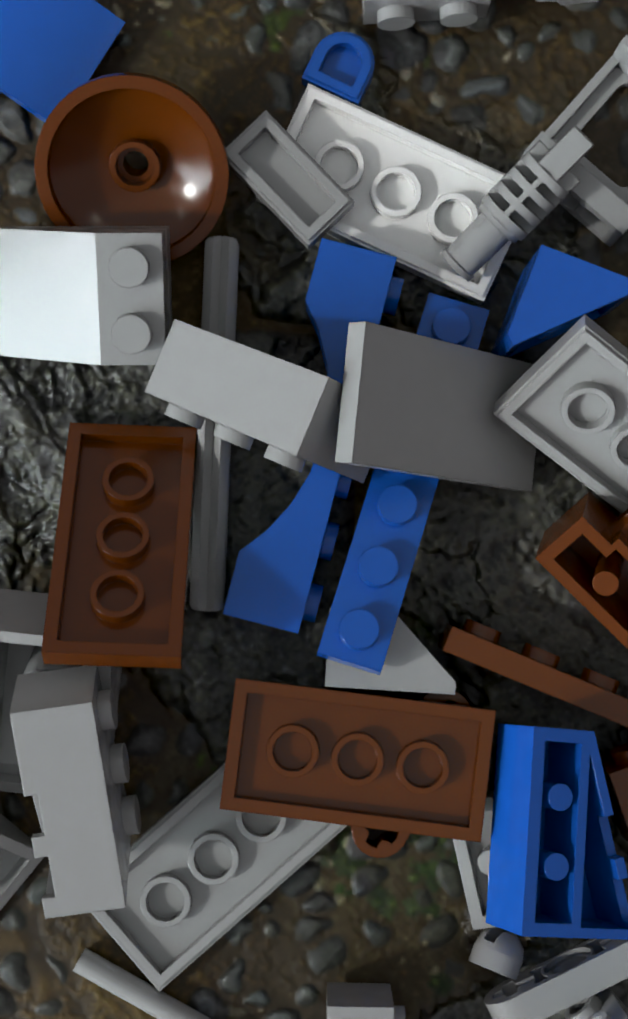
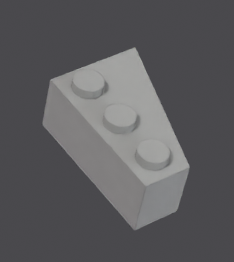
M174 319L145 389V393L169 402L164 415L200 430L205 418L217 422L213 436L249 451L254 439L267 443L268 446L263 456L264 458L300 473L307 460L364 483L370 469L368 467L335 462L343 384L328 376Z
M78 666L17 675L9 715L24 797H33L42 833L33 834L31 837L34 858L48 857L50 866L46 894L42 896L45 919L126 908L131 835L141 833V814L137 795L127 796L124 783L130 780L129 758L125 743L115 744L112 729H117L118 712L114 691L112 688L102 689L97 666Z

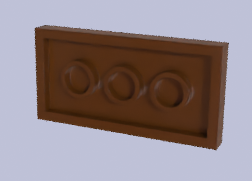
M70 422L41 650L44 664L182 669L197 428Z
M237 677L220 809L481 843L496 710L453 703Z

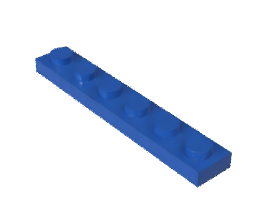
M429 292L416 334L478 350L490 310ZM374 469L320 641L317 656L377 675L381 674L439 479Z

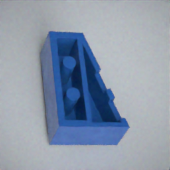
M498 723L486 908L487 924L522 937L628 940V902L622 880L628 878L624 856L616 854L608 816L614 815L595 731Z

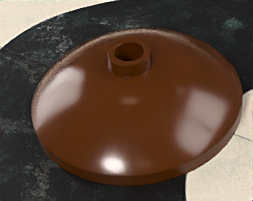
M132 72L112 73L99 76L79 85L60 100L52 110L42 127L35 150L34 173L37 190L43 207L55 226H170L171 261L185 255L205 239L217 223L226 201L229 186V161L226 146L216 123L206 109L188 92L156 76ZM133 151L141 152L146 156L148 166L144 169H134L128 164L126 155Z

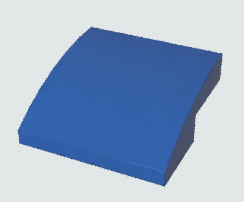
M0 0V93L2 92L45 123L60 100L79 85L89 81L126 22L95 0Z

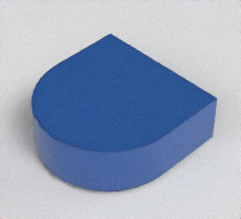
M336 32L326 36L319 42L302 75V85L307 87L308 83L360 107L374 73L375 60L371 47L362 37L351 32Z

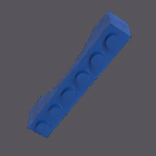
M321 238L305 299L306 313L318 337L327 376L343 384L349 322L367 321L379 325L382 313L395 316L404 279L392 276L397 257ZM313 463L308 477L288 508L263 534L239 551L223 610L224 615L297 634L299 633L302 620L315 622L324 586L312 583L318 558L331 561L340 524L330 522L328 518L334 496L347 499L352 481L351 478Z

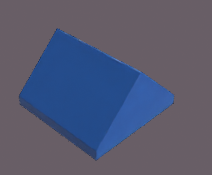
M541 245L522 270L491 353L509 358L566 333L584 314L592 320L609 314L628 299V277Z

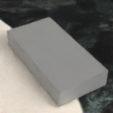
M267 110L226 147L231 171L308 250L354 207L355 201Z

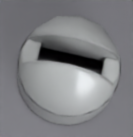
M498 927L488 928L482 931L474 942L468 961L516 981L523 963L524 949L520 938L516 934Z

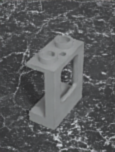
M628 35L620 41L609 60L545 132L541 131L525 149L522 157L539 140L551 151L573 127L577 126L582 130L616 90L621 87H628ZM583 157L570 170L581 182L559 204L610 248L628 229V187L618 186L587 158Z

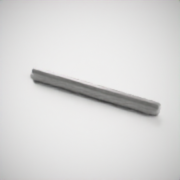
M211 236L205 240L201 329L236 341L239 243L233 237ZM205 418L201 430L197 429L189 604L191 609L196 611L217 612L222 610L225 605L231 443L213 436L217 422Z

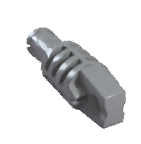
M577 126L573 127L551 151L539 140L481 199L482 204L479 206V209L482 213L448 248L441 252L442 257L460 276L469 282L474 277V274L509 240L514 244L518 240L522 241L581 182L570 170L593 148L594 143Z

